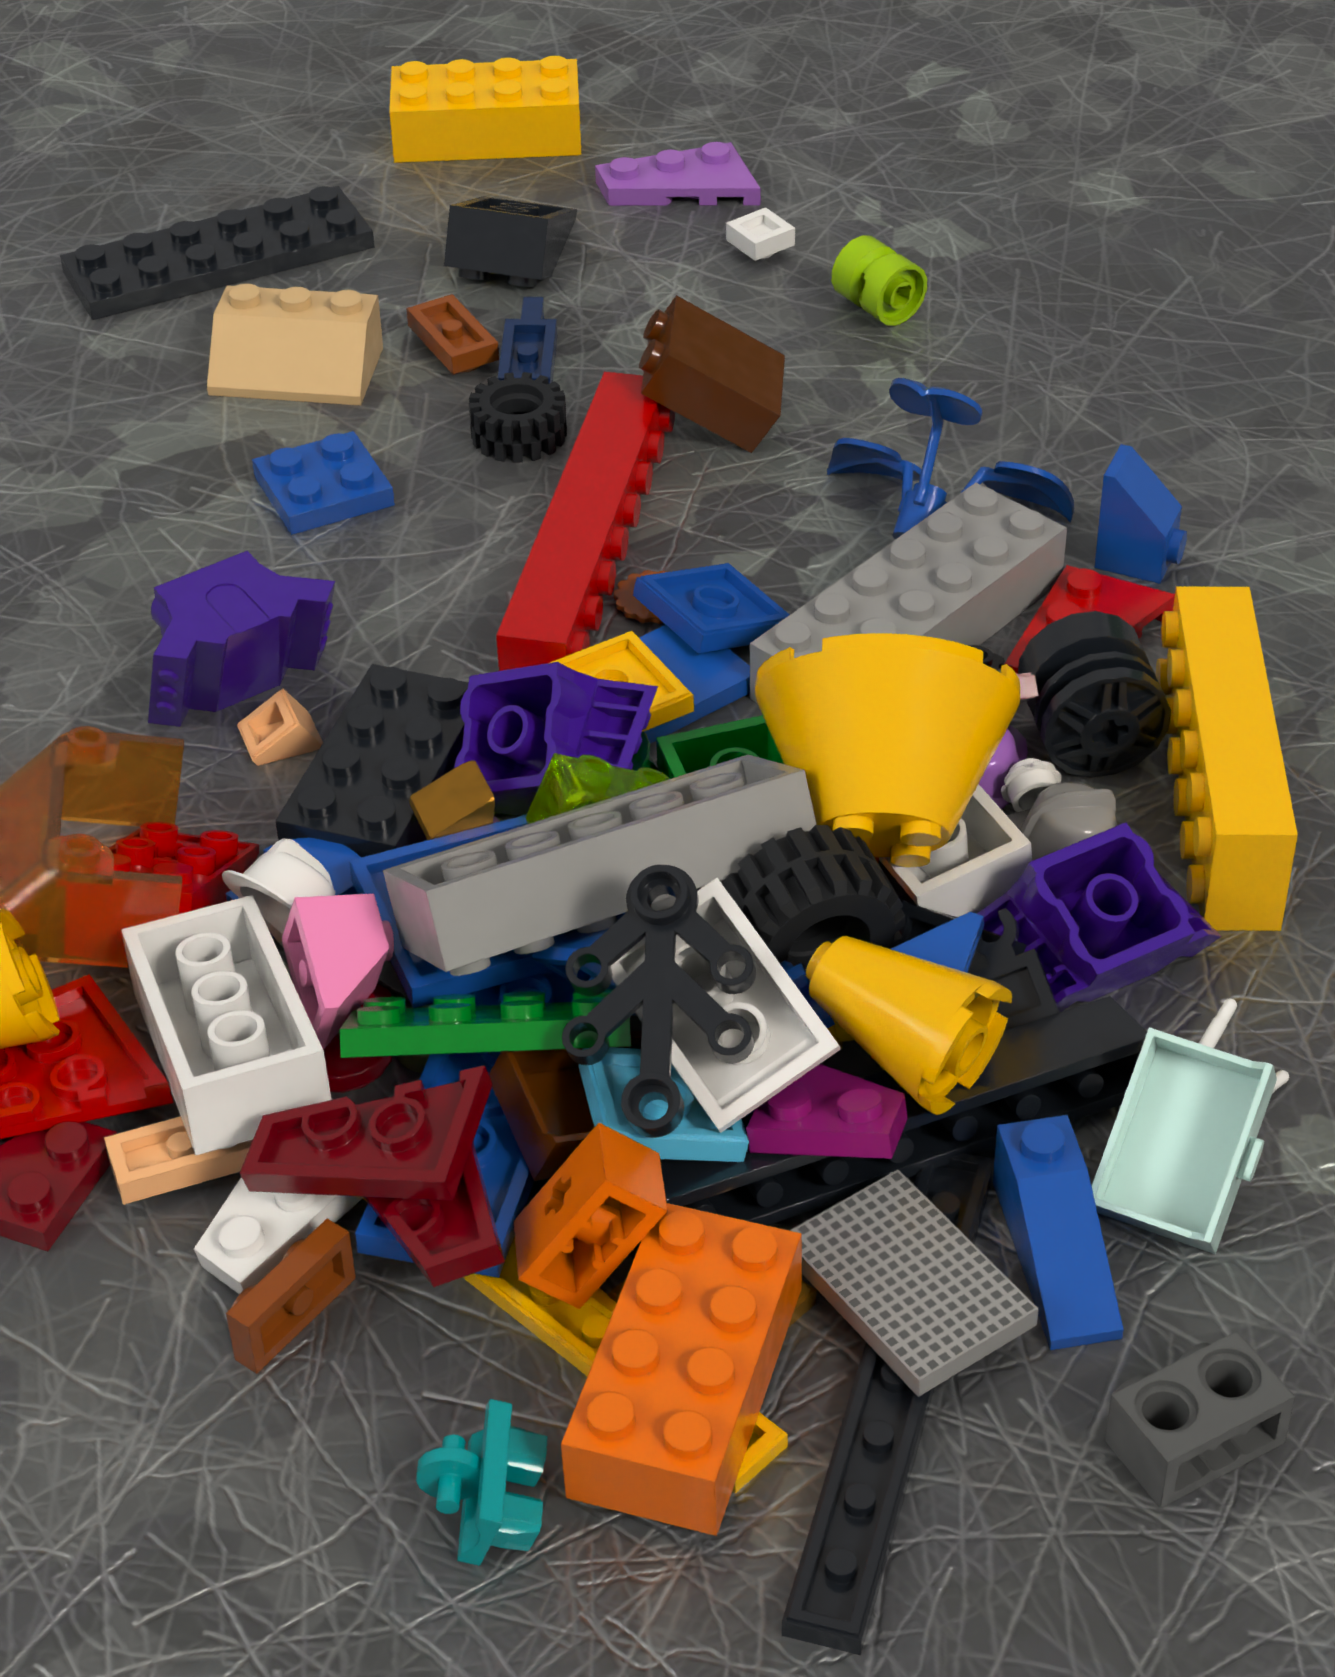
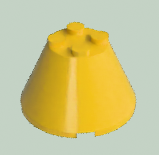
M892 633L850 634L822 638V651L794 658L795 649L789 647L771 656L760 666L756 673V701L783 763L805 770L816 825H828L831 831L839 827L850 830L854 837L859 836L867 844L874 857H890V861L894 865L901 867L928 865L930 863L931 851L943 847L950 840L1019 707L1020 681L1014 670L1006 664L1001 666L1000 673L983 664V651L968 645L927 636Z

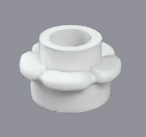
M1036 758L1021 760L1014 764L1005 776V785L1001 787L1002 797L1007 802L1012 803L1016 812L1031 809L1039 793L1052 784L1061 783V774L1050 762L1041 761Z

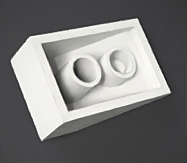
M715 878L697 891L699 903L696 912L730 944L740 945L749 951L756 968L755 981L748 990L740 994H728L721 991L716 986L711 975L710 963L678 935H676L675 962L724 1010L746 1019L754 1036V1048L751 1054L739 1063L729 1064L720 1061L713 1054L707 1035L674 1003L671 1064L716 1128L722 1133L838 1052L841 1048L718 878ZM646 937L611 965L612 980L616 986L645 961ZM739 960L729 961L723 965L720 974L725 978H737L744 972L746 965ZM643 1005L635 1012L641 1022ZM738 1029L726 1030L720 1035L718 1044L724 1048L736 1047L743 1040L744 1033Z

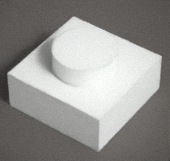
M765 207L727 222L726 240L757 261L769 258L774 253L794 246L795 227Z

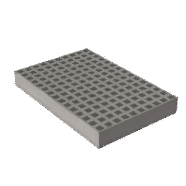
M899 1170L892 1172L790 1230L802 1233V1274L918 1397L1037 1325L1038 1307Z

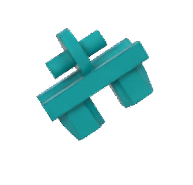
M489 1399L486 1405L484 1429L471 1435L467 1450H465L466 1441L462 1436L447 1435L443 1438L442 1448L428 1451L418 1460L416 1482L422 1491L437 1498L436 1509L444 1514L456 1513L460 1508V1500H463L457 1561L480 1566L490 1546L529 1551L540 1532L543 1502L541 1499L505 1490L506 1481L531 1487L536 1486L543 1473L546 1461L548 1436L511 1426L512 1403Z

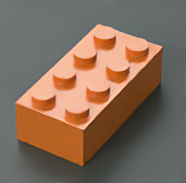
M667 1203L668 1211L641 1240L561 1442L565 1494L567 1499L717 1536L802 1289V1233Z

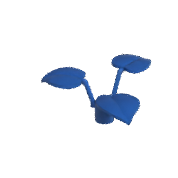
M895 378L890 385L889 394L894 403L901 409L909 413L930 416L932 418V427L922 469L907 460H902L900 454L891 448L854 438H841L835 442L827 468V475L871 473L902 480V499L898 508V519L892 534L895 540L947 503L945 501L947 493L943 489L930 484L943 420L961 425H974L980 422L983 414L982 408L976 401L961 393L937 386L926 387L920 382L906 378ZM999 461L994 469L981 467L960 492L962 493L974 483L981 484L983 482L988 488L997 493L1053 509L1064 516L1069 522H1071L1074 514L1072 493L1063 481L1045 470L1020 463ZM913 481H919V483H915L913 488Z

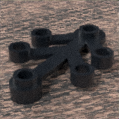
M653 865L642 870L633 879L627 890L626 903L628 912L590 947H583L574 951L568 958L565 967L566 975L577 993L584 996L599 995L611 984L613 976L611 965L646 937L645 961L586 1016H578L570 1020L564 1027L562 1043L574 1062L581 1065L596 1064L608 1052V1037L643 1005L640 1075L630 1080L625 1086L621 1097V1106L633 1130L642 1136L650 1138L662 1137L674 1131L684 1115L683 1098L677 1085L671 1079L674 1003L707 1035L712 1052L720 1061L729 1064L739 1063L745 1060L754 1048V1036L746 1019L724 1010L675 962L676 935H678L710 963L711 975L716 986L721 991L728 994H740L748 990L756 978V968L749 951L740 945L730 944L696 912L699 896L694 881L685 871L671 865ZM669 894L676 898L674 905L668 910L659 912L651 908L654 899L660 895ZM739 960L746 965L744 972L737 978H725L720 974L723 965L729 961ZM587 963L601 965L600 973L594 979L584 981L577 978V973L583 965ZM738 1029L744 1033L743 1040L736 1047L724 1048L718 1044L720 1035L726 1030ZM593 1031L598 1034L597 1042L591 1048L579 1050L574 1047V1040L580 1033ZM663 1100L668 1103L667 1112L663 1117L657 1120H649L643 1117L644 1107L649 1102Z

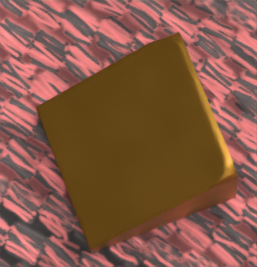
M472 760L459 765L412 794L409 804L427 840L492 824L495 798L476 761Z

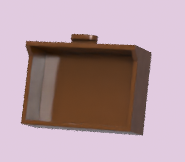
M642 1030L631 1031V1046L616 1048L641 1049ZM566 1049L501 1051L489 1073L493 1083L492 1088L534 1181L550 1179L594 1128L578 1067L579 1064L570 1058Z

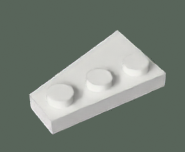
M241 1177L195 1246L194 1251L205 1270L240 1294L246 1288L259 1283L282 1261L287 1250L296 1241L307 1238L327 1218L334 1223L337 1222L363 1197L249 1192Z

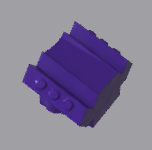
M244 551L153 587L155 598L151 605V616L161 628L162 639L153 654L148 723L181 727L189 709L217 712L280 686L288 668L315 671L328 640L327 633L331 623L330 616L333 610L332 598L335 581L278 575L261 565L248 551Z
M559 662L469 676L468 689L464 693L460 705V714L465 725L463 746L456 758L454 768L468 761H476L494 795L495 813L522 815L534 812L579 808L583 800L603 801L618 796L624 780L628 779L632 770V757L634 754H637L641 745V732L646 729L651 717L649 710L658 686L597 679L577 672Z
M1127 822L1029 862L1023 874L1005 894L977 913L984 916L983 929L999 935L1003 934L1004 927L998 911L1006 908L1014 916L1019 927L1018 941L1027 944L1025 952L1032 949L1038 952L1060 1012L1076 1001H1093L1155 974L1180 956L1193 957L1222 937L1155 869L1154 855L1151 847L1143 838L1132 832Z

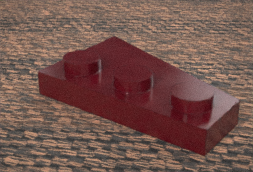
M485 1065L461 1070L460 1081L425 1089L422 1081L417 1080L395 1085L394 1096L355 1105L347 1096L263 1115L241 1168L240 1175L249 1192L453 1201L493 1083Z
M474 1142L453 1201L364 1197L433 1287L505 1263Z

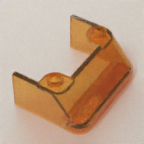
M80 726L60 735L0 785V909L4 908L10 911L21 925L26 935L14 941L17 947L21 946L26 951L28 956L36 953L39 961L129 968L121 929L178 915L182 876L113 871L114 855L98 839L87 834L60 836L61 820L137 827L147 822L175 824L184 739L103 732L95 727Z

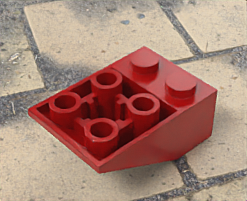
M147 822L141 824L139 829L125 838L118 839L116 844L102 853L92 856L90 861L66 876L64 951L127 961L121 929L227 902L225 893L229 892L230 889L222 880L223 872L232 870L243 874L256 861L259 854V844L238 841V835L230 831L210 830L202 832L199 836L178 833V826L172 823Z

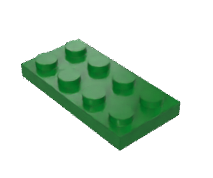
M606 989L603 993L596 996H584L574 991L572 1002L546 1003L545 993L537 991L506 993L503 995V1003H500V1005L476 1006L475 995L470 994L433 997V1005L426 1008H406L405 998L365 999L363 1000V1008L353 1010L339 1029L341 1058L565 1049L562 1043V1033L566 1024L575 1017L586 1016L613 989ZM630 1017L608 1037L609 1047L631 1046ZM593 1031L580 1033L574 1040V1047L591 1048L597 1042L598 1034Z

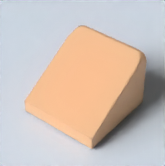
M284 689L279 690L237 724L250 757L257 766L310 753L320 749L323 744L309 712Z

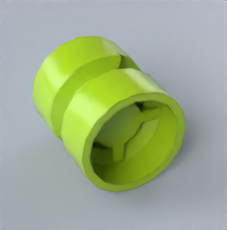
M862 235L852 239L837 256L832 268L831 282L835 291L857 306L862 307L863 310L887 326H897L912 317L923 303L927 292L928 279L925 271L901 254H897L873 236Z

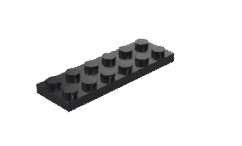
M322 186L312 189L307 194L287 199L273 198L267 200L263 205L243 210L229 209L220 212L215 217L195 222L181 221L173 224L170 228L147 234L132 233L123 240L103 245H84L75 252L60 255L64 275L91 319L96 320L375 248L373 230L339 186Z

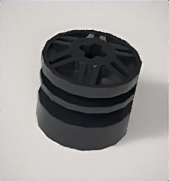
M1098 611L1068 615L1048 624L1034 636L1019 659L1018 674L1031 672V675H1035L1038 696L1028 700L1027 704L1032 712L1044 746L1051 761L1069 774L1092 778L1115 775L1136 766L1158 748L1169 730L1171 709L1149 663L1135 629L1119 616Z

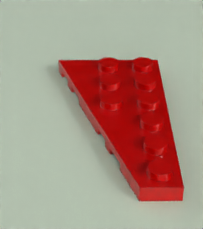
M90 974L52 989L60 1021L53 1023V1025L60 1030L59 1035L45 1041L0 1049V1139L51 1129L62 1122L80 1123L174 1103L169 1082Z

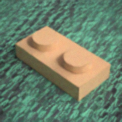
M181 1116L104 1137L108 1158L123 1205L240 1172L253 1141L249 1140L231 1148L218 1149L196 1156Z

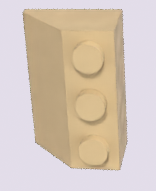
M253 284L227 285L213 314L207 379L208 395L361 406L383 350L378 295L360 294L354 290L325 292L309 291L303 287L277 289L261 288Z

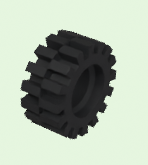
M513 372L505 373L504 380L500 381L496 376L487 379L488 386L480 383L475 387V393L471 392L469 396L471 439H473L474 447L476 449L481 448V454L486 457L495 452V460L504 462L507 456H513V463H523L522 456H530L532 461L541 459V451L551 455L556 452V446L562 447L564 444L565 436H567L564 390L560 391V385L555 381L549 384L548 377L540 375L536 380H532V373L523 372L522 378H514Z

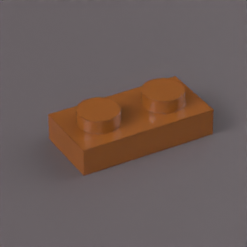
M453 294L406 308L408 326L453 375L460 372H471L482 365L499 360L498 341Z
M327 1218L307 1238L296 1241L287 1250L282 1261L259 1283L246 1288L239 1294L232 1308L226 1313L234 1358L237 1362L257 1374L356 1279L349 1231Z

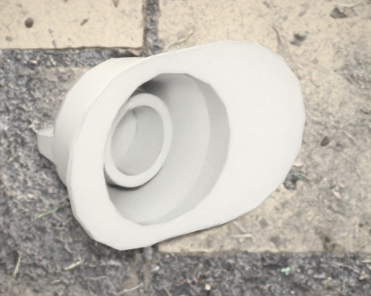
M283 838L277 841L243 874L232 870L224 871L222 874V880L239 898L250 895L254 896L270 933L281 945V939L295 897L335 895L330 875L323 865L291 839Z

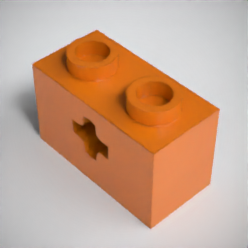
M599 1122L514 1220L518 1280L581 1309L668 1211L659 1153Z

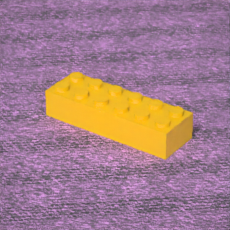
M1176 586L1173 611H1163L1162 646L1163 648H1168L1167 659H1157L1156 677L1164 694L1167 696L1166 699L1171 709L1169 730L1166 733L1173 735L1168 741L1169 774H1179V778H1176L1174 783L1175 816H1185L1186 820L1182 821L1180 828V853L1182 859H1192V865H1189L1187 869V900L1189 904L1199 905L1200 915L1217 931H1281L1298 833L1250 587Z

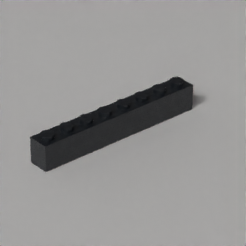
M1111 996L1005 1030L993 1056L977 1081L970 1089L957 1083L945 1096L954 1102L955 1105L940 1115H935L920 1106L885 1070L863 1077L862 1079L905 1094L908 1119L892 1159L750 1153L749 1145L744 1162L660 1159L666 1203L768 1226L844 1200L896 1170H899L906 1178L917 1175V1172L921 1171L922 1167L934 1164L935 1169L951 1163L949 1160L951 1157L963 1153L976 1155L996 1147L997 1125L1068 1115L1070 1122L1119 1106L1122 1104L1147 1031ZM753 1114L742 1118L746 1134V1128ZM641 1241L630 1253L633 1260Z

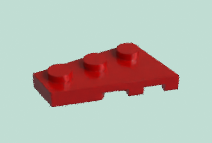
M1066 565L1004 665L1007 664L1018 674L1019 659L1029 641L1048 624L1076 613L1098 611L1119 616L1135 629L1138 638H1141L1144 626L1154 619L1162 622L1163 611H1173L1175 594L1102 575L1091 569H1080Z

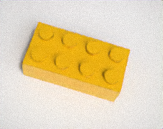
M548 56L542 60L535 61L501 58L495 62L473 63L469 60L459 59L448 64L426 65L423 62L411 61L401 66H391L389 113L394 163L581 155L577 59H566L561 56Z

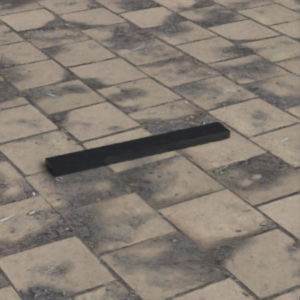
M963 1153L949 1158L951 1163L935 1169L934 1164L922 1167L921 1171L917 1172L914 1186L975 1244L993 1179L994 1159ZM867 1342L782 1619V1636L857 1655L862 1653L935 1389L934 1387L918 1397Z

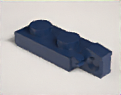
M523 297L521 319H505L498 379L500 381L504 380L505 373L513 372L514 378H522V373L527 372L532 373V380H536L540 375L548 377L549 384L553 382L558 337L557 319L544 318V297Z

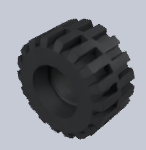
M815 825L810 831L806 832L800 827L787 831L786 836L781 839L775 840L773 837L761 844L762 849L754 855L747 854L738 863L740 866L738 873L729 874L723 883L727 892L779 963L788 961L793 966L802 963L806 970L812 955L821 944L826 941L833 943L842 936L853 937L888 949L898 946L902 938L899 932L905 926V914L901 909L903 907L902 902L867 844L859 836L854 837L850 830L842 827L831 831L828 825Z

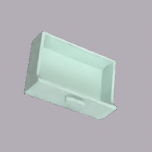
M1149 1027L1092 1184L1097 1213L1216 1254L1242 1179L1251 1182L1263 1150L1264 1140L1257 1138L1277 1081L1273 1064L1251 1061Z

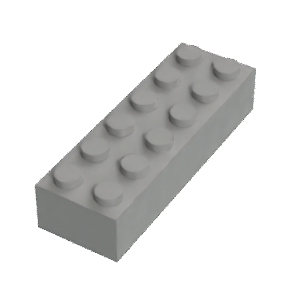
M974 483L750 643V699L757 703L755 697L756 673L766 660L789 647L795 649L794 658L822 651V638L850 634L892 633L927 636L964 645H981L1050 592L1063 571L1067 527L1043 516L1035 510H1031L996 493L990 488Z
M745 755L383 870L402 947L443 971H450L451 975L460 976L486 969L491 965L490 957L514 950L516 954H529L547 949L555 943L553 936L577 929L579 933H592L610 928L617 922L616 915L628 912L626 903L627 890L633 879L645 868L653 865L678 867L692 878L696 889H701L715 878H718L723 885L729 874L738 873L740 869L738 863L747 854L754 855L762 849L761 844L773 837L775 840L781 839L786 836L787 831L800 827L804 832L810 831L816 825L804 769L752 755ZM669 894L660 895L654 899L651 908L655 911L668 909L674 905L676 898Z

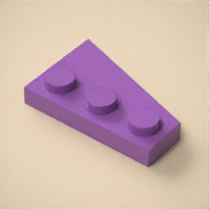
M710 142L701 148L683 151L663 150L657 155L636 159L621 157L614 159L611 163L595 165L596 184L609 206H667L673 201L674 197L699 200V205H717V197H743V205H761V188L731 142Z

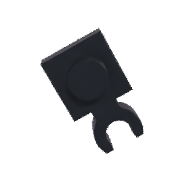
M1006 908L998 911L1004 927L1003 934L999 940L991 943L983 941L980 937L976 952L986 958L988 966L970 974L993 980L1011 991L1012 1003L1000 1001L997 1010L998 1013L1008 1018L1005 1030L1053 1014H1058L1060 1010L1038 952L1032 949L1017 955L1014 947L1019 938L1018 923Z

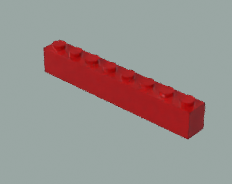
M606 371L602 375L496 634L499 671L550 663L590 647V630L598 631L600 628L603 614L602 598L604 595L611 596L613 593L616 578L615 563L616 561L625 560L629 539L628 528H636L638 525L641 510L640 496L648 495L650 492L653 476L652 464H660L664 451V432L671 433L675 422L676 412L641 394L643 375Z

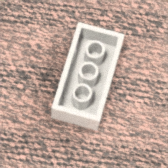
M253 895L121 929L134 994L196 1156L218 1149L231 1148L239 1143L253 1140L263 1115L332 1100L324 1050Z

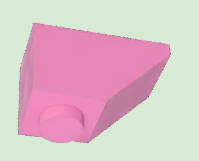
M374 894L295 897L281 941L292 982L323 1049L340 1031L339 1029L351 1012L357 1010L363 1004V1000L367 999L375 990L384 962L390 961L393 956L394 937L392 927L389 921H382Z

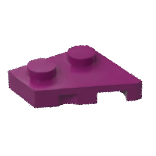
M819 1064L755 1109L746 1128L750 1153L892 1159L908 1119L905 1094Z

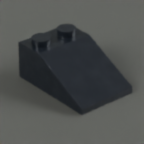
M486 196L452 204L449 208L444 266L459 268L458 276L462 278L488 280L489 272L507 275L506 283L511 285L536 287L537 279L543 280L552 276L576 220L577 209Z

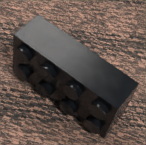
M372 664L275 820L278 841L283 838L320 839L343 844L361 858L427 841L409 804L410 796L454 769L456 758L463 746L465 723L461 718L460 705L463 695L468 689L469 682Z

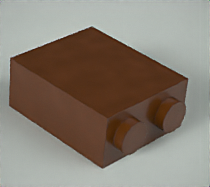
M677 295L665 312L659 309L655 311L643 334V338L648 340V344L639 363V368L644 371L641 394L752 453L781 416L785 355Z

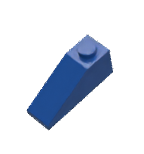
M1068 1115L997 1125L992 1182L1034 1305L1038 1307V1317L1049 1349L1056 1350L1122 1339L1124 1329L1089 1172Z

